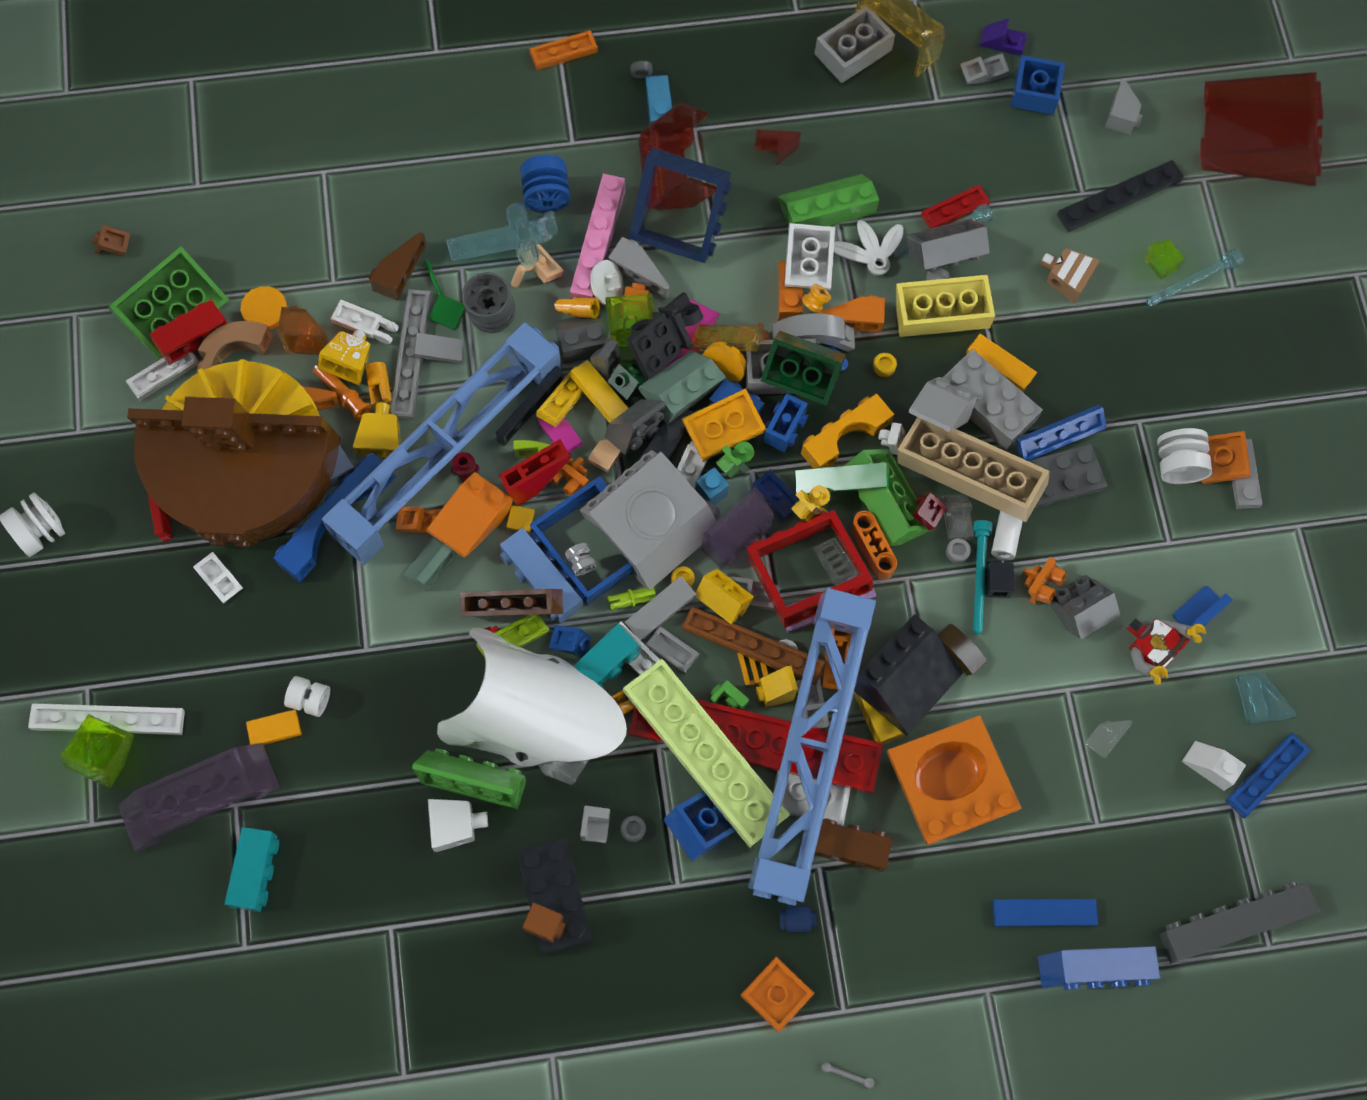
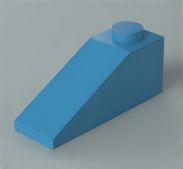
M668 76L646 77L651 135L673 134V113Z

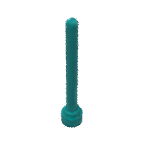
M978 520L973 523V533H975L977 538L973 632L975 634H980L983 630L987 539L990 538L993 530V523L986 520Z

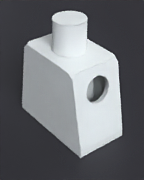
M428 800L431 844L434 852L475 841L474 829L488 827L487 812L472 813V805L469 801Z

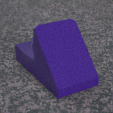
M1007 18L984 26L979 46L1022 56L1027 33L1007 29L1009 23Z

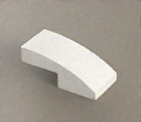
M213 552L193 566L223 604L243 589Z

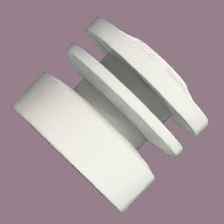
M1184 428L1166 432L1159 436L1157 445L1159 457L1162 458L1160 462L1162 481L1171 484H1188L1202 481L1212 475L1211 458L1207 454L1210 450L1207 432L1201 429Z
M35 492L29 495L34 504L33 507L24 499L20 501L25 511L24 513L20 514L11 507L0 515L1 523L28 557H32L44 548L39 539L41 536H44L50 542L55 541L50 530L53 529L59 537L66 534L57 514Z

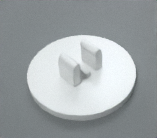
M602 260L597 262L591 272L592 292L602 305L614 306L619 303L623 296L624 281L617 265L612 261Z

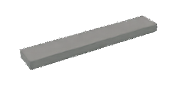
M408 289L390 407V414L397 415L398 419L414 420L422 358L414 357L417 333L426 334L431 291Z

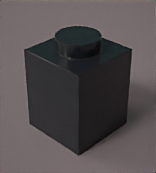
M994 560L988 564L985 572L986 597L1010 598L1015 591L1014 563H1007L1005 560Z

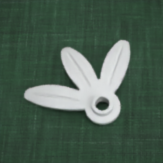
M859 220L857 222L858 234L866 251L851 243L834 242V253L849 260L867 264L869 271L873 275L881 276L886 274L890 268L888 257L895 251L902 239L903 226L900 224L893 226L885 235L880 247L873 229L865 221ZM876 261H879V262H881L883 265H882V266H877L875 262H876Z

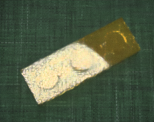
M697 325L692 344L695 349L706 350L714 342H725L727 346H734L739 351H758L763 330L760 326Z

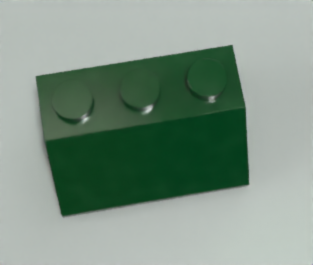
M779 331L774 338L760 381L827 406L846 354Z

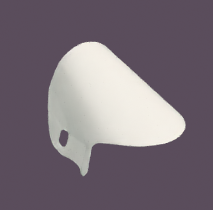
M472 628L470 630V636L478 642L485 653V676L481 689L473 703L464 712L439 722L437 734L443 742L452 746L470 747L503 755L511 762L520 766H534L549 761L570 762L594 759L607 755L623 742L627 728L622 710L615 700L596 682L580 673L575 667L559 657L535 654L506 642L502 637L486 629ZM555 658L559 663L557 664L547 659ZM515 753H526L528 760L519 761Z

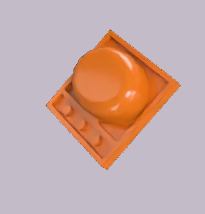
M980 715L887 751L926 846L1022 809Z

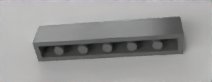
M1297 881L1283 885V891L1275 893L1274 889L1260 893V899L1252 901L1248 897L1236 901L1237 907L1228 909L1227 905L1215 908L1212 910L1214 915L1205 917L1201 913L1189 917L1190 923L1181 926L1180 921L1166 925L1167 931L1160 933L1159 936L1170 963L1172 964L1320 913L1308 883L1298 886Z

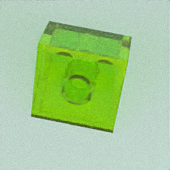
M652 294L605 297L609 331H611L612 339L618 342L619 346H628L626 339L632 334L630 327L641 319H651L653 317L652 313L654 311L657 312Z
M88 714L60 757L65 768L111 788L124 768L134 735Z

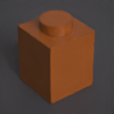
M533 903L522 928L526 932L553 943L555 937L560 939L566 924L562 922L564 919L563 915Z

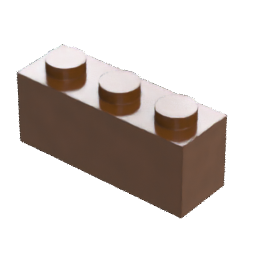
M824 818L814 856L884 872L887 868L893 838L886 837L887 834L885 832L872 830V833L862 831V827L851 824L843 827L837 825V821Z

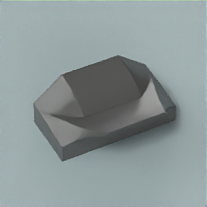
M609 331L603 348L596 351L590 357L593 367L606 381L611 377L613 367L621 362L618 342L612 339L611 331Z

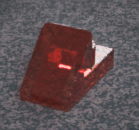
M756 129L755 149L763 151L777 150L776 165H778L799 148L801 132Z

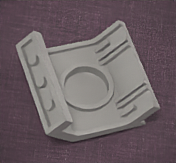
M652 450L643 455L638 462L624 471L619 478L609 484L580 510L583 517L599 527L626 557L636 571L633 574L636 581L649 590L721 529L705 500L662 452L657 454Z

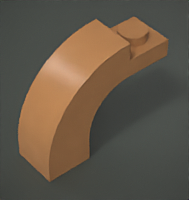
M236 321L217 328L204 339L198 349L203 360L199 362L197 372L200 368L205 370L222 364L226 357L238 351H250L264 355L273 336L268 325L254 321Z

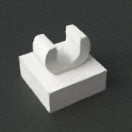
M892 423L890 431L880 430L878 439L882 440L881 445L889 447L892 454L898 455L897 450L906 437V433L902 424Z

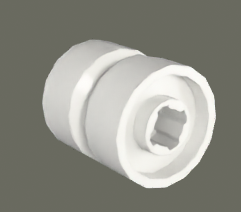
M295 676L287 688L284 704L286 707L299 711L304 708L305 713L320 717L329 700L330 686L317 682L311 685L310 680Z

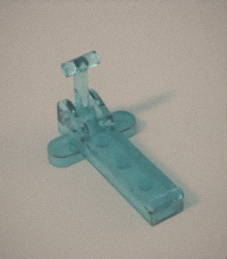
M515 202L509 205L506 210L509 225L447 239L446 242L451 260L455 262L516 249L520 264L524 267H531L539 259L536 244L545 243L552 239L553 234L558 233L553 211L544 212V216L529 219L526 207L520 202Z

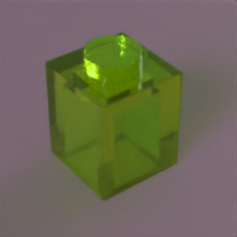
M1167 238L1161 243L1159 241L1153 243L1148 248L1149 252L1144 260L1162 280L1178 270L1185 258L1170 239Z

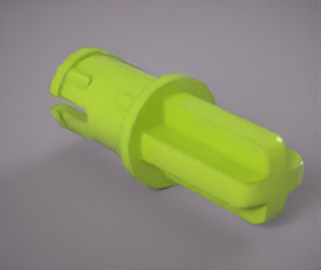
M646 587L633 591L628 589L627 592L607 596V602L612 603L609 605L610 611L628 606L634 608L636 604L651 601L656 597L654 587L651 590Z

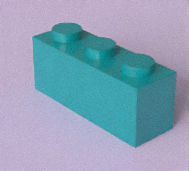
M617 624L573 667L604 689L603 684L609 679L614 680L622 672L621 667L624 664L633 662L640 655L639 650L642 646L623 625Z
M242 827L226 895V906L261 912L262 906L266 905L268 899L267 881L272 879L274 866L271 865L272 858L279 849V839H277V835L272 831Z

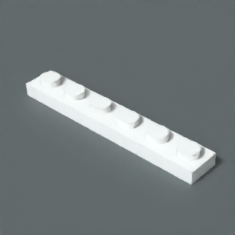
M32 703L28 728L39 731L182 735L185 710L183 708Z

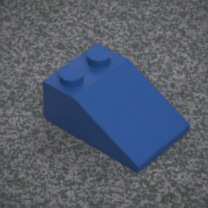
M704 791L677 805L663 819L691 861L708 853L737 833Z

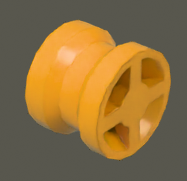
M813 284L810 287L809 294H805L802 297L805 306L815 313H820L823 309V304L831 300L829 292L818 284Z

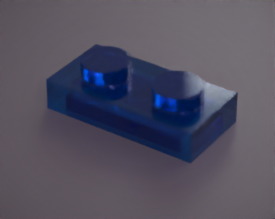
M771 469L753 482L752 487L783 521L794 513L791 508L799 501L798 498Z

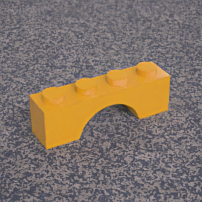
M878 394L871 398L867 396L858 403V407L854 410H846L838 421L826 424L822 428L821 433L816 436L811 435L805 439L801 454L813 469L828 468L837 462L839 455L837 441L844 434L852 431H862L874 436L892 423L894 413Z

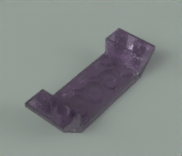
M262 743L231 748L141 787L131 793L118 807L134 851L137 853L160 843L159 837L251 796L259 799L281 788Z

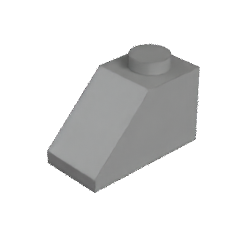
M1121 79L1116 90L1105 127L1130 135L1133 128L1139 126L1142 114H1139L1141 103L1125 80Z

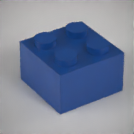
M1022 55L1016 70L1010 107L1053 115L1060 98L1065 63Z

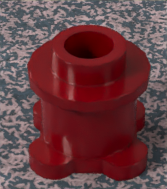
M467 452L458 453L452 459L451 473L454 476L460 477L463 483L474 472H479V465L475 462L474 457Z

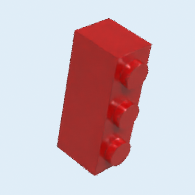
M210 299L205 303L198 304L195 309L186 314L177 316L170 323L156 328L154 332L150 333V337L168 365H171L199 349L204 339L217 328L226 325L227 321Z

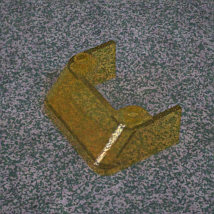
M858 0L856 12L865 6L869 7L920 48L914 73L916 77L940 57L945 39L943 25L932 19L910 0Z

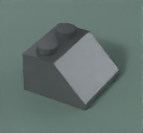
M600 314L595 319L568 318L554 321L564 364L590 359L596 351L603 348L607 341L605 327Z

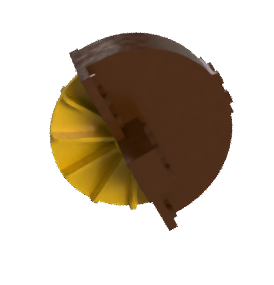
M240 359L237 362L223 363L205 370L200 368L198 373L185 381L171 397L167 395L164 398L167 402L162 410L128 408L127 418L136 426L134 454L137 471L147 493L165 513L187 529L202 536L203 540L209 541L212 546L225 547L227 543L235 544L234 546L239 548H249V545H258L260 541L273 538L290 530L316 508L330 486L338 457L339 444L341 446V437L324 417L319 415L315 403L306 390L291 376L272 366Z

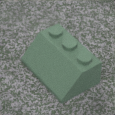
M690 350L637 389L646 400H657L666 403L663 411V420L668 424L716 390L726 376L712 359Z

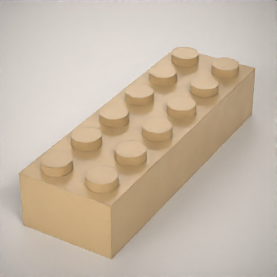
M917 417L897 450L898 464L1024 522H1027L1048 485L1049 470L957 429L949 432Z

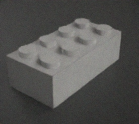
M973 349L943 377L949 380L951 385L967 388L971 391V394L977 396L969 419L1005 451L1038 420L1043 410Z

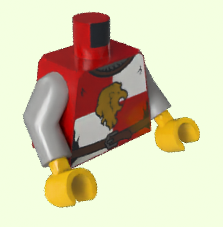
M1135 618L1126 628L1137 638L1129 647L1135 669L1150 678L1153 677L1156 685L1161 684L1159 676L1168 679L1167 665L1188 644L1189 638L1192 636L1194 642L1200 643L1202 638L1198 633L1207 634L1205 627L1201 624H1195L1191 627L1155 619L1146 627Z

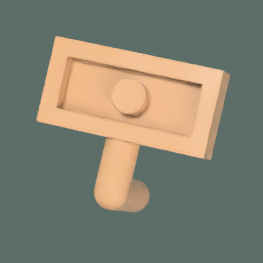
M536 240L520 245L516 251L525 263L517 266L511 285L515 288L519 287L525 272L533 270L544 284L560 278L564 270Z

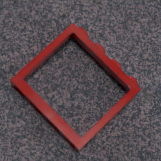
M834 510L828 513L822 512L814 519L806 522L801 521L788 530L778 531L771 537L757 540L747 547L748 560L784 629L815 616L820 595L823 592L786 607L760 557L832 527L859 576L830 589L856 596H861L873 590V578Z

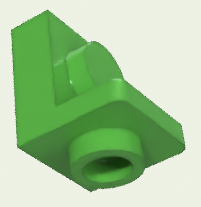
M728 680L723 685L717 684L710 693L712 696L710 699L711 703L717 704L724 697V701L729 707L745 710L750 700Z

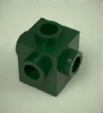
M630 360L616 364L611 370L612 375L608 382L613 386L615 392L623 395L628 400L641 394L637 388L649 380V378H644L639 365Z

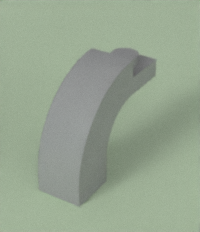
M802 314L788 317L772 324L773 340L779 331H783L802 339H816V343L828 344L847 352L855 349L854 328L845 325L844 318L839 316Z

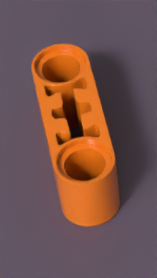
M860 511L854 517L851 531L874 576L879 580H888L894 574L897 567V559L874 515L868 511ZM858 522H866L869 527L861 528ZM887 563L891 569L883 570L879 564Z

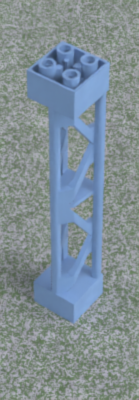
M524 322L505 341L501 348L347 497L342 498L322 518L329 535L364 566L384 546L378 531L531 381L538 386L556 365L561 368L559 347L553 341L544 339L542 333L536 327H530ZM508 354V360L514 366L488 375L487 372L504 355ZM505 380L507 385L458 432L456 429L457 422L473 393L494 382ZM457 402L458 405L443 430L440 429L435 422ZM430 428L436 442L407 453V450ZM420 457H427L429 461L391 499L377 510V499L393 470ZM376 481L374 489L359 514L350 505Z
M827 588L820 595L813 623L815 624V629L759 855L758 858H755L748 885L749 889L754 890L753 895L771 899V895L779 896L778 902L795 906L797 901L804 902L839 750L876 604L875 600ZM831 629L852 634L845 665L841 659ZM823 646L838 691L807 719L803 718L820 647ZM829 711L833 712L826 743L802 738ZM801 745L823 751L816 784L812 778ZM794 763L809 809L779 838L774 839L791 764ZM801 830H804L796 867L769 860Z

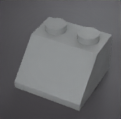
M937 377L925 384L910 407L909 413L951 432L969 421L977 396L971 394V391L967 388L953 386L949 380Z

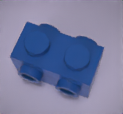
M786 393L783 401H778L773 411L775 415L772 421L768 420L765 424L767 430L764 432V443L784 453L788 445L792 447L798 437V434H796L798 427L803 428L809 415L806 414L808 403Z

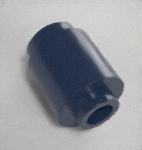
M786 906V909H780V930H787V933L812 932V927H817L816 911H811V906Z

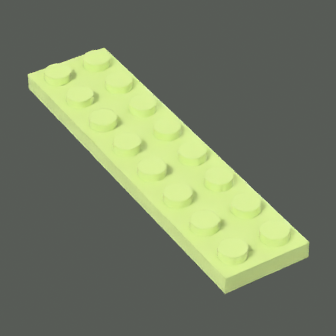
M661 659L626 685L622 691L751 848L763 838L773 793L665 661ZM781 805L776 827L790 816L783 805Z

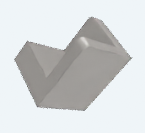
M584 806L580 834L581 840L606 843L610 809Z

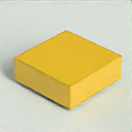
M511 505L507 530L517 532L524 528L528 534H531L530 524L534 520L535 509Z

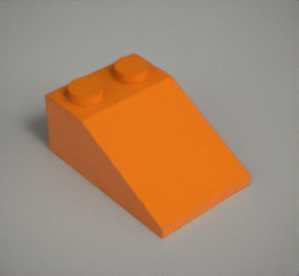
M474 472L459 486L429 525L427 532L463 558H466L509 516L513 498Z

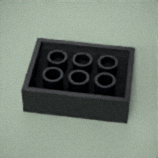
M914 614L858 673L854 692L907 736L960 678L963 672L936 632Z

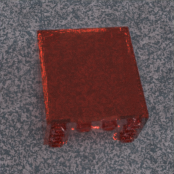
M1316 72L1205 81L1204 138H1201L1200 147L1202 170L1316 186L1317 177H1321L1320 158H1322V144H1319V139L1323 138V126L1319 125V120H1323L1322 83L1317 81Z

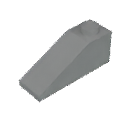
M622 237L608 257V260L617 265L623 277L635 283L645 284L646 289L667 300L669 298V285L636 241Z

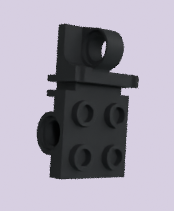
M684 292L665 307L657 308L659 312L654 311L651 319H641L630 327L632 334L626 341L644 378H652L682 352L681 348L690 350L694 347L685 327L699 323L703 319V314L699 305L691 303Z

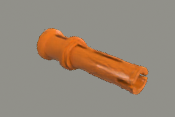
M318 365L314 367L313 374L331 391L336 392L337 397L340 399V405L343 408H347L353 414V418L356 421H361L364 413H370L371 405L364 403L359 398L356 390H350L337 376L318 369Z

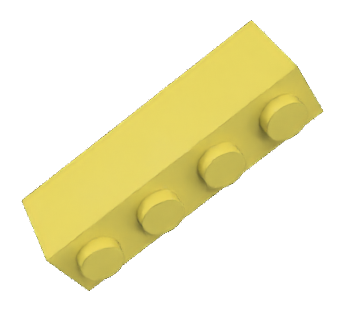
M988 275L897 283L896 317L900 337L990 328L995 318Z

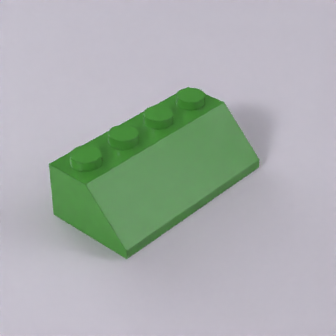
M863 174L780 195L778 196V201L788 228L790 223L828 227L876 214L879 198L872 181Z
M863 450L844 466L889 463V488L858 490L859 498L865 503L869 512L874 515L889 546L902 545L929 532L924 525L912 516L918 506L916 503L917 497L890 450Z

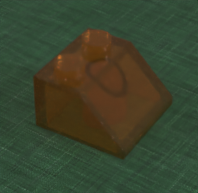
M299 306L281 307L277 333L286 353L319 355L320 351L329 343L322 327L306 309Z

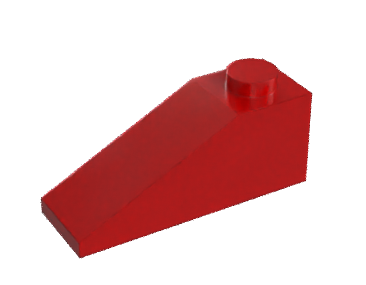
M561 439L498 476L510 497L519 506L538 495L571 459V456Z

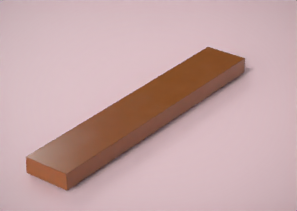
M691 607L681 627L683 631L740 653L777 670L791 665L794 677L802 680L808 657L807 653ZM817 659L811 684L817 685L826 661Z

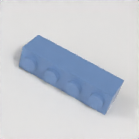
M524 528L500 544L501 559L507 566L512 565L515 568L516 572L514 574L522 584L526 582L531 589H563V614H548L547 616L552 621L556 619L561 624L583 608L582 599Z

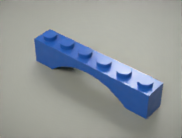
M372 452L367 457H363L352 474H347L343 478L339 488L335 492H330L325 498V503L319 509L312 511L308 521L293 532L292 538L288 543L281 545L277 549L274 560L279 567L299 583L316 566L319 543L326 530L322 518L383 462ZM393 470V472H392L390 478L388 479V481H387L385 487L383 488L382 492H383V491L393 482V480L396 478L395 473H394V470ZM376 481L352 504L368 498L376 485Z

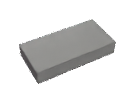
M417 333L414 357L460 364L463 340Z
M661 626L657 628L645 644L654 654L684 675L699 656L697 651Z

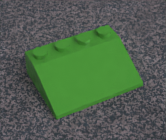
M180 246L113 302L108 309L156 358L160 359L162 356L154 346L150 333L154 332L156 328L175 320L177 316L195 309L200 303H205L211 299L219 309L229 299Z
M435 749V751L427 750L413 763L412 769L421 784L514 809L519 808L526 784V778L520 770L508 768L505 771L498 769V765L484 761L483 764L475 763L473 758L465 755H459V758L449 756L450 753L442 749Z

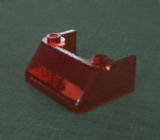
M680 102L645 128L639 137L642 173L646 155L653 147L684 157V150L694 142L693 127L707 118L708 113ZM658 166L649 208L667 210L695 207L714 194L717 187L692 177L687 179L685 174Z

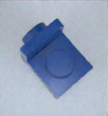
M555 625L548 648L555 652L574 654L581 659L590 648L591 636L580 628Z

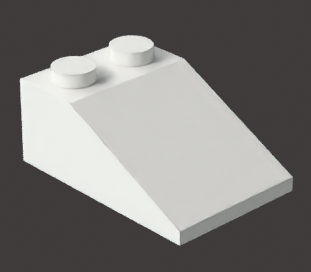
M790 223L786 252V287L810 289L813 284H818L826 290H831L835 227Z

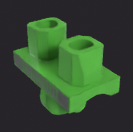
M739 442L734 447V450L728 445L721 449L725 455L716 464L730 478L740 470L744 474L750 470L745 462H749L754 456V448L751 444Z

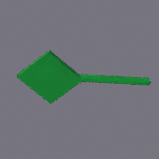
M425 260V265L438 295V299L428 319L455 330L465 311L463 303L442 295L429 260Z

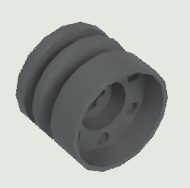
M479 273L470 278L463 287V305L474 327L482 332L494 333L502 331L513 321L516 312L515 302L509 285L504 278L496 273Z

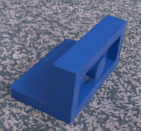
M1204 586L1172 616L1181 624L1191 627L1195 624L1205 626L1233 599L1227 593L1219 598L1208 586Z

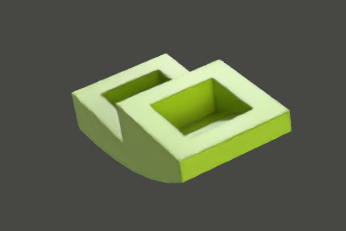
M513 440L515 458H528L549 446V444L537 441Z

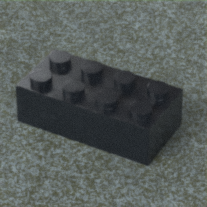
M567 838L516 851L530 909L533 903H536L563 915L564 919L562 922L566 924L560 939L555 937L553 943L537 936L542 956L593 943Z

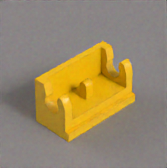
M719 569L704 575L696 591V598L730 624L736 621L738 615L741 617L744 615L754 598L752 594Z

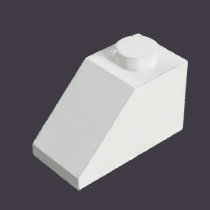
M1197 741L1193 743L1181 761L1223 791L1234 785L1246 766L1227 751Z

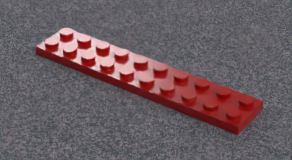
M696 699L748 764L775 771L780 770L791 726L790 721ZM635 707L628 734L664 743ZM812 727L802 738L826 743L828 730ZM843 734L832 784L872 794L883 744ZM801 745L812 778L817 780L823 751ZM792 763L789 774L799 776L795 764Z

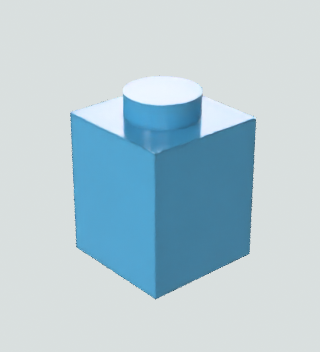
M714 467L696 480L695 490L703 499H707L715 505L728 496L729 484Z

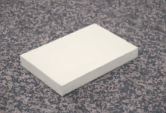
M777 771V775H776V779H775V784H774V789H773V794H774V790H775V786H776V782H777V778H778L779 771ZM789 774L782 805L790 815L801 817L809 809V805L799 776ZM831 784L823 819H831L837 821V825L844 826L850 788Z

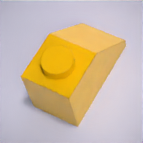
M791 665L760 678L759 687H756L759 702L763 701L765 708L793 702L798 690Z

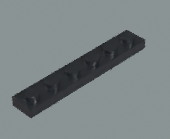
M1170 160L1059 210L1057 216L1066 230L1070 232L1180 183L1184 176L1175 162Z

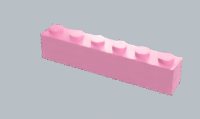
M607 174L602 175L570 289V299L573 297L595 298L590 282L591 272L597 262L607 260L625 195V178Z

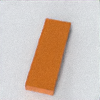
M590 30L529 48V52L536 70H540L598 52V47Z

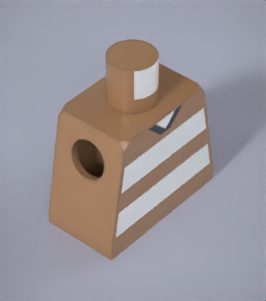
M1066 248L1059 258L1046 253L1040 265L1051 271L1046 280L1047 284L1075 304L1100 260Z

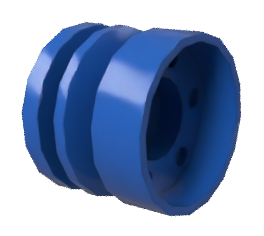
M537 155L522 163L520 174L523 186L524 206L528 210L537 213H551L568 206L571 200L569 183L567 182V166L562 158L554 155Z

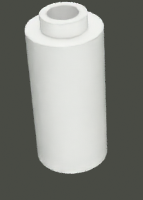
M1002 511L999 514L991 554L999 559L1013 560L1016 556L1023 521Z

